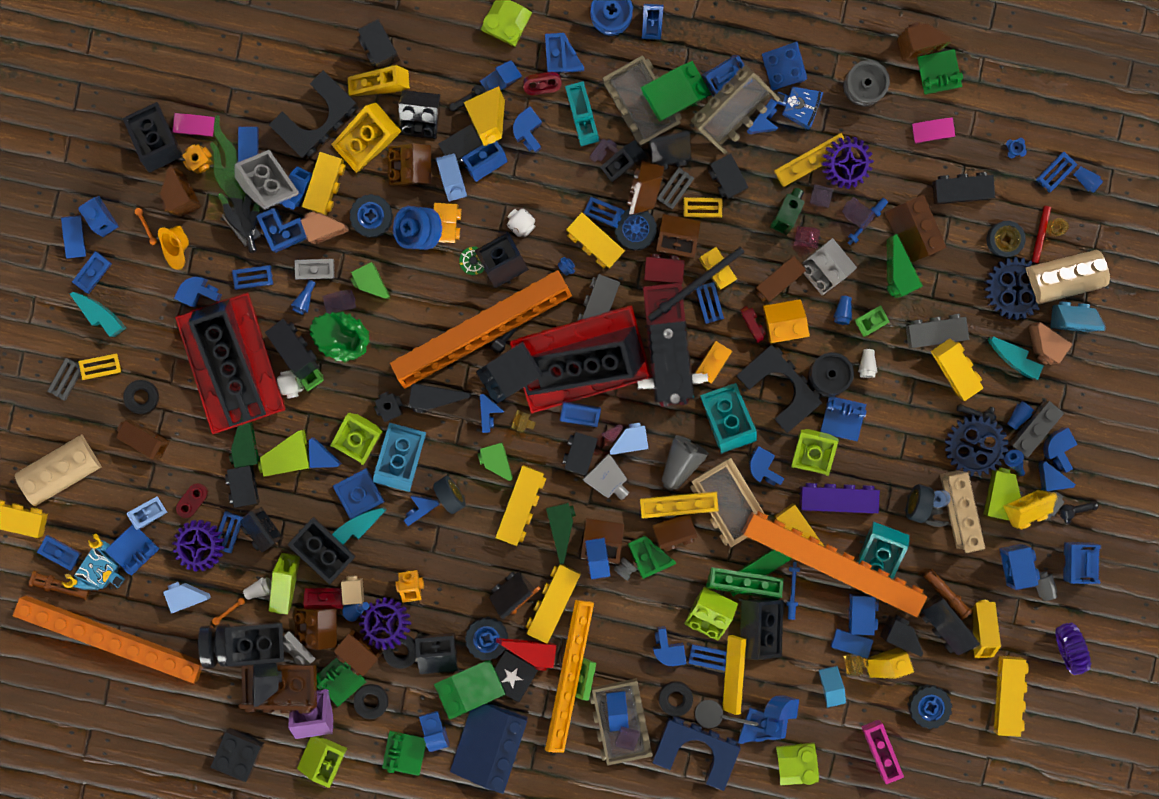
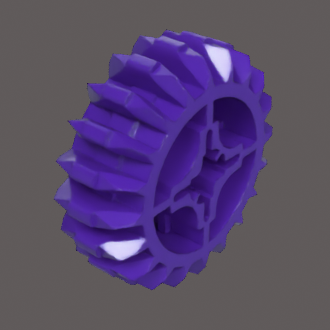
M845 136L843 141L839 137L837 138V143L831 142L832 149L826 147V151L829 153L828 155H822L823 158H826V161L821 162V165L827 166L822 171L823 173H828L826 179H832L831 184L836 185L838 183L839 188L845 186V188L849 189L851 185L857 187V181L864 183L863 176L869 177V174L866 172L873 169L868 165L874 161L868 159L872 152H866L869 146H863V140L857 141L856 137H852L850 140L849 136ZM851 147L858 151L860 159L854 158ZM842 150L841 156L835 159L838 152ZM848 160L854 161V162L848 163L847 165L841 164V163H845V162L848 161ZM834 166L841 167L844 178L837 174ZM856 166H859L857 172L854 175H852L854 168Z
M192 520L190 524L185 523L184 528L178 529L180 534H175L174 536L178 541H174L172 544L177 546V549H174L173 552H178L179 554L175 559H182L180 565L187 564L188 570L193 568L197 572L199 569L206 571L207 567L209 569L213 568V563L217 564L219 562L217 557L223 556L219 550H223L225 547L220 546L224 539H218L222 532H215L217 529L216 525L210 527L211 522L209 521L204 524L203 520H198V522ZM196 530L193 540L187 541L188 536ZM206 534L208 535L211 543L206 540ZM198 543V544H201V546H206V547L199 548V547H196V545H192V544ZM187 548L191 550L192 557L187 552ZM205 550H211L209 556L201 561Z
M384 597L382 603L379 599H376V605L370 602L369 606L371 609L364 611L367 613L366 616H360V618L364 619V622H360L359 626L365 627L360 630V633L366 634L363 639L365 641L369 640L368 644L370 646L375 644L376 649H380L382 646L384 650H387L388 644L393 649L395 648L394 642L401 645L400 638L407 639L403 634L404 632H410V629L406 628V625H411V622L406 620L410 617V614L405 613L407 608L401 607L402 603L399 601L395 603L393 598L388 602V599ZM383 609H393L395 612L384 616L380 611ZM375 616L376 624L372 627V620ZM397 618H399L398 629L395 631L394 624L398 621ZM382 619L387 621L386 624L388 629L386 627H383L384 623ZM386 631L391 637L378 639L375 635Z
M1065 623L1057 627L1055 631L1056 641L1061 657L1069 672L1073 675H1080L1089 671L1091 668V658L1079 628L1073 623Z

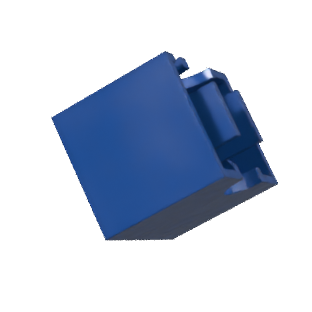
M733 55L715 68L702 74L701 77L714 97L736 75L738 70L742 69L745 65L739 55ZM710 79H712L713 82L716 84L717 90L715 89Z
M1064 542L1066 563L1063 580L1072 584H1100L1099 549H1101V545L1092 542ZM1082 547H1091V550H1083Z

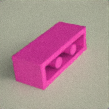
M878 719L861 726L883 781L889 784L904 778L883 723Z

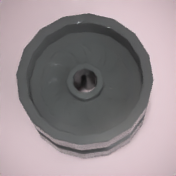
M861 61L853 66L846 75L843 84L844 93L848 100L855 105L862 107L872 106L882 99L888 91L890 84L889 74L885 67L876 61ZM864 80H865V83H866V82L869 83V86H866V85L864 84Z

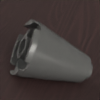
M676 435L672 440L661 479L664 483L663 486L671 491L679 489L708 455V452L696 443L694 445L690 443V439Z

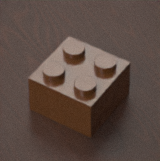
M353 628L334 652L336 653V658L342 663L347 662L351 666L350 669L359 676L361 674L364 676L379 659L382 652L376 649L374 645L370 646L368 644L369 641H365L364 637Z

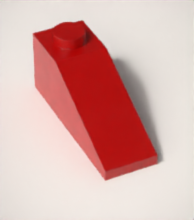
M496 638L497 643L535 666L536 670L546 671L547 668H554L555 644L551 642L546 644L542 641Z

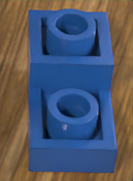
M81 215L61 217L66 258L85 257L86 249Z

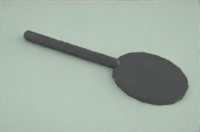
M713 700L700 702L695 710L697 722L705 728L718 726L722 719L754 726L759 725L758 722L723 715L722 707Z

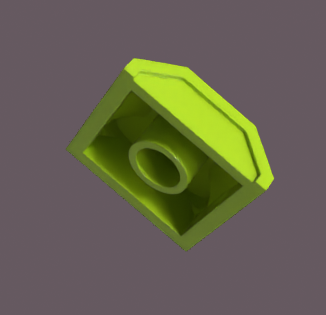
M495 0L484 19L481 31L516 47L532 12L511 0Z
M348 413L330 446L364 465L377 440L380 438L382 431L376 424L362 416Z
M810 429L801 430L798 435L791 467L829 476L839 442L838 438Z
M814 743L776 747L780 785H812L815 782H819L817 754Z

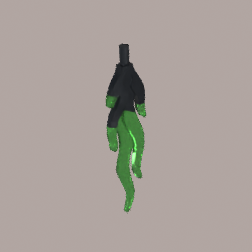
M216 115L214 134L225 153L226 167L224 169L221 164L219 148L214 142H211L210 147L214 154V175L219 186L230 198L234 211L230 208L226 197L222 193H219L218 197L221 201L226 220L240 233L243 239H246L249 253L257 251L253 237L258 221L259 204L255 202L253 210L250 212L252 198L243 191L235 179L236 150L222 133L219 115Z

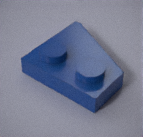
M565 33L545 34L547 72L566 73L584 71V66L569 43Z
M749 707L745 720L758 722L759 725L743 724L737 740L738 743L744 744V742H760L780 738L766 735L768 717L763 716L764 712Z

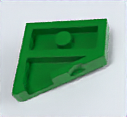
M646 536L627 543L642 579L676 564L675 560L671 559Z

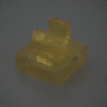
M517 410L511 428L524 433L525 428L533 430L536 422L528 420L530 414Z
M854 654L844 655L848 675H862V668L869 666L867 658L863 659L859 655Z

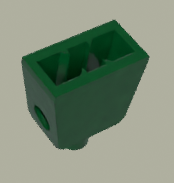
M793 188L791 194L787 193L770 224V228L784 235L791 231L805 201L801 200L804 191L799 188Z

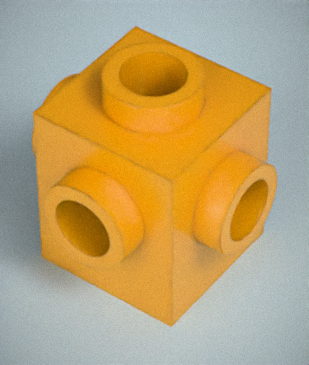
M199 144L189 146L185 150L186 153L182 155L185 159L183 163L186 168L197 174L205 172L213 164L210 159L212 155L209 150ZM198 155V160L193 161V158Z
M418 571L398 573L399 581H396L397 593L400 592L402 602L422 600L421 589H424L423 577L419 578Z

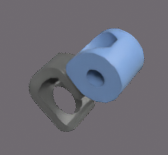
M938 490L934 492V508L925 522L929 525L943 527L949 522L934 520L933 515L943 514L941 508L950 503L951 496L945 490Z

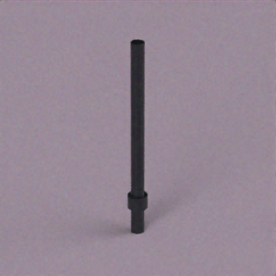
M738 247L668 301H663L659 304V307L647 316L648 319L653 322L663 313L667 314L671 311V307L745 253L742 247Z

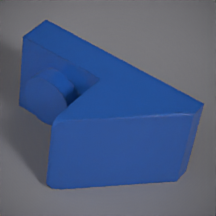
M511 60L497 66L495 71L482 79L480 83L486 92L498 86L502 91L520 79L522 75Z
M771 98L766 105L767 111L764 114H759L747 133L756 134L776 131L778 129L777 126L766 119L767 117L771 119L777 111L774 108L777 105L776 101Z
M480 394L482 433H490L491 428H494V417H490V413L505 411L488 396Z
M412 495L411 498L419 509L413 508L406 513L405 523L407 526L411 525L441 502L437 499Z

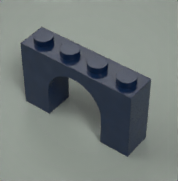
M668 717L653 754L652 763L671 770L676 754L684 743L692 740L702 741L713 751L712 763L705 782L709 786L724 791L741 749L740 745L737 744L738 741L727 737V739L721 738L719 733L709 730V732L703 731L701 726L691 723V726L685 724L684 720L679 717Z

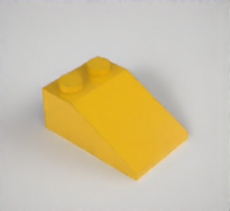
M377 103L366 105L331 145L350 167L358 173L400 134L401 130Z
M1037 490L1003 507L1012 527L1020 528L1021 530L1031 526L1030 522L1047 519L1048 514L1054 510L1057 496L1055 493Z

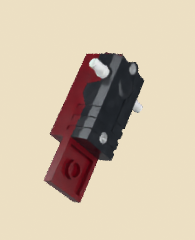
M682 283L643 287L652 379L638 381V389L653 388L654 402H659L661 407L688 404L689 399H694L693 384L708 382L707 373L692 374L683 299L671 307V311L667 314L663 313L653 322L647 317L659 307V304L663 301H668L682 290Z

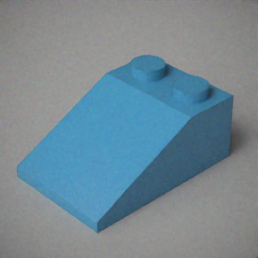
M1059 302V305H1053L1050 328L1083 332L1105 331V325L1097 309L1090 308V304L1079 303L1078 307L1071 306V302Z
M389 422L374 472L373 482L410 492L426 432Z

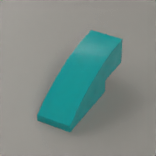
M584 81L565 86L580 145L585 146L599 142Z
M77 292L70 293L91 325L98 326L101 324L109 337H115L126 329L121 320L101 303Z
M994 336L988 338L992 348L1009 366L1030 379L1038 380L1044 365L1027 359L1028 350Z
M382 507L360 514L339 527L333 535L343 545L353 534L359 539L387 509Z

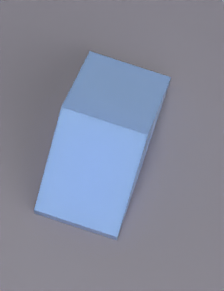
M157 496L126 514L135 529L138 530L160 518L167 511Z

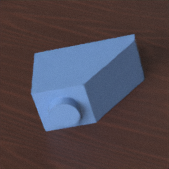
M455 153L436 158L448 201L467 197Z

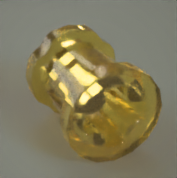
M1063 218L1051 220L1047 225V233L1053 237L1065 234L1068 230L1067 221ZM1060 225V229L1055 230L1054 226Z

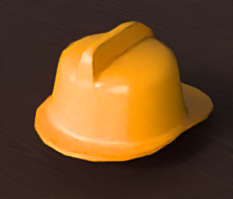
M179 225L170 229L160 228L158 230V237L166 261L172 268L176 270L182 269L185 264L184 251L189 245L186 234Z

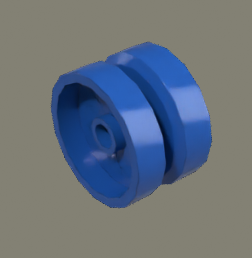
M631 0L592 1L590 17L593 26L600 33L615 36L623 33L629 27L633 14ZM610 10L614 11L613 15L609 14Z
M406 206L401 208L396 214L393 223V233L396 242L401 247L407 249H432L438 244L442 234V222L439 214L434 209L426 207Z

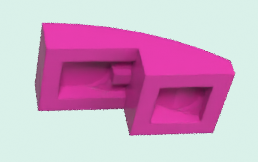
M174 113L172 133L213 137L215 117Z
M953 117L912 124L915 143L956 137Z

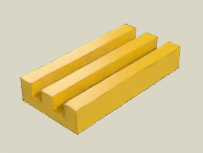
M684 198L683 217L722 218V198ZM688 202H718V206H688ZM688 210H718V213H688Z
M118 354L78 361L82 380L121 373ZM113 358L115 360V362L87 368H84L83 364ZM116 366L115 370L85 375V372Z

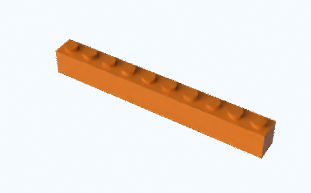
M559 270L554 273L548 274L543 279L532 283L525 289L514 293L505 300L499 301L487 310L481 311L478 315L465 320L458 326L447 330L438 337L432 338L420 347L414 348L411 352L398 357L390 365L398 381L406 389L572 297V294Z
M760 511L757 514L751 512L742 530L743 535L918 617L927 599L923 589L915 585L911 588L905 585L906 581L898 577L894 580L888 577L889 573L882 569H878V571L871 569V564L863 560L859 563L854 560V556L846 552L842 555L837 552V548L829 544L825 547L819 544L820 540L813 536H809L808 539L802 536L803 532L796 528H792V530L785 528V523L777 519L773 522L767 519L768 515Z
M27 595L19 598L13 616L193 684L199 679L203 668L200 660Z

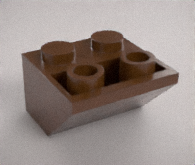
M411 143L389 147V185L431 184V145Z
M642 161L641 167L636 168L627 204L631 206L629 214L633 215L654 209L665 166Z
M663 214L655 252L694 259L701 221Z
M689 514L678 515L652 524L660 549L664 548L665 551L676 548V544L683 543V545L694 542V538H697Z
M586 518L581 558L588 559L585 541L605 538L608 562L619 564L624 523Z
M294 608V637L305 648L321 650L337 647L336 609Z

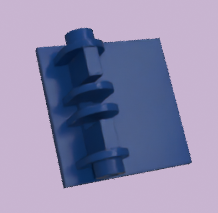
M798 42L762 54L772 91L794 83H802L808 79Z
M837 397L828 398L821 432L858 442L863 417L865 418L867 412L865 410L866 404Z
M133 524L105 549L131 576L159 550L140 529L136 530Z

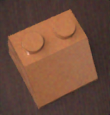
M308 213L301 220L308 241L314 245L350 231L346 225L320 213Z
M1032 323L1029 325L1033 353L1038 356L1037 360L1045 365L1060 364L1072 344L1042 323Z

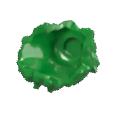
M344 312L325 313L312 320L310 336H312L318 350L323 352L326 357H331L336 362L343 361L346 363L350 359L355 360L366 353V346L369 344V331L364 327L361 320L353 318L351 313L347 315Z

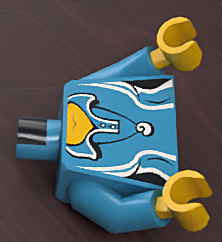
M97 534L93 535L94 539L97 540L96 542L88 540L89 546L92 549L74 576L76 578L73 579L70 574L65 575L66 578L70 579L68 583L62 582L66 588L73 586L83 590H99L107 587L109 583L119 588L124 582L125 578L117 573L121 566L105 551L110 544L103 540L100 541Z

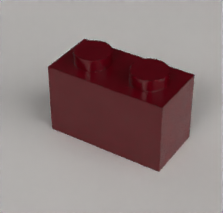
M650 254V257H646L644 281L683 284L685 260H680L681 256H669V259L661 258L662 255Z

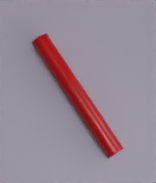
M1049 206L1043 207L1031 260L1032 263L1039 264L1052 208Z

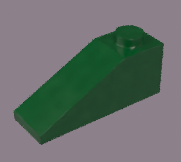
M252 421L237 427L231 448L232 453L229 454L231 465L234 464V468L255 465L260 462Z
M569 502L546 507L560 564H564L573 525V517L576 516L574 506H570Z

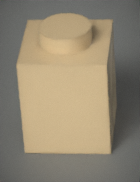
M356 575L346 576V579L341 581L343 605L363 603V578L358 579Z

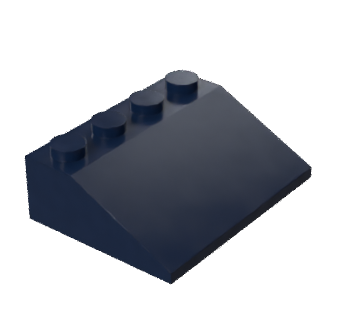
M487 703L471 710L450 772L486 789L504 794L528 717Z

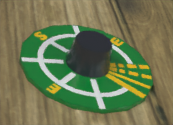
M469 247L460 255V266L467 274L478 275L485 270L474 251L478 247Z

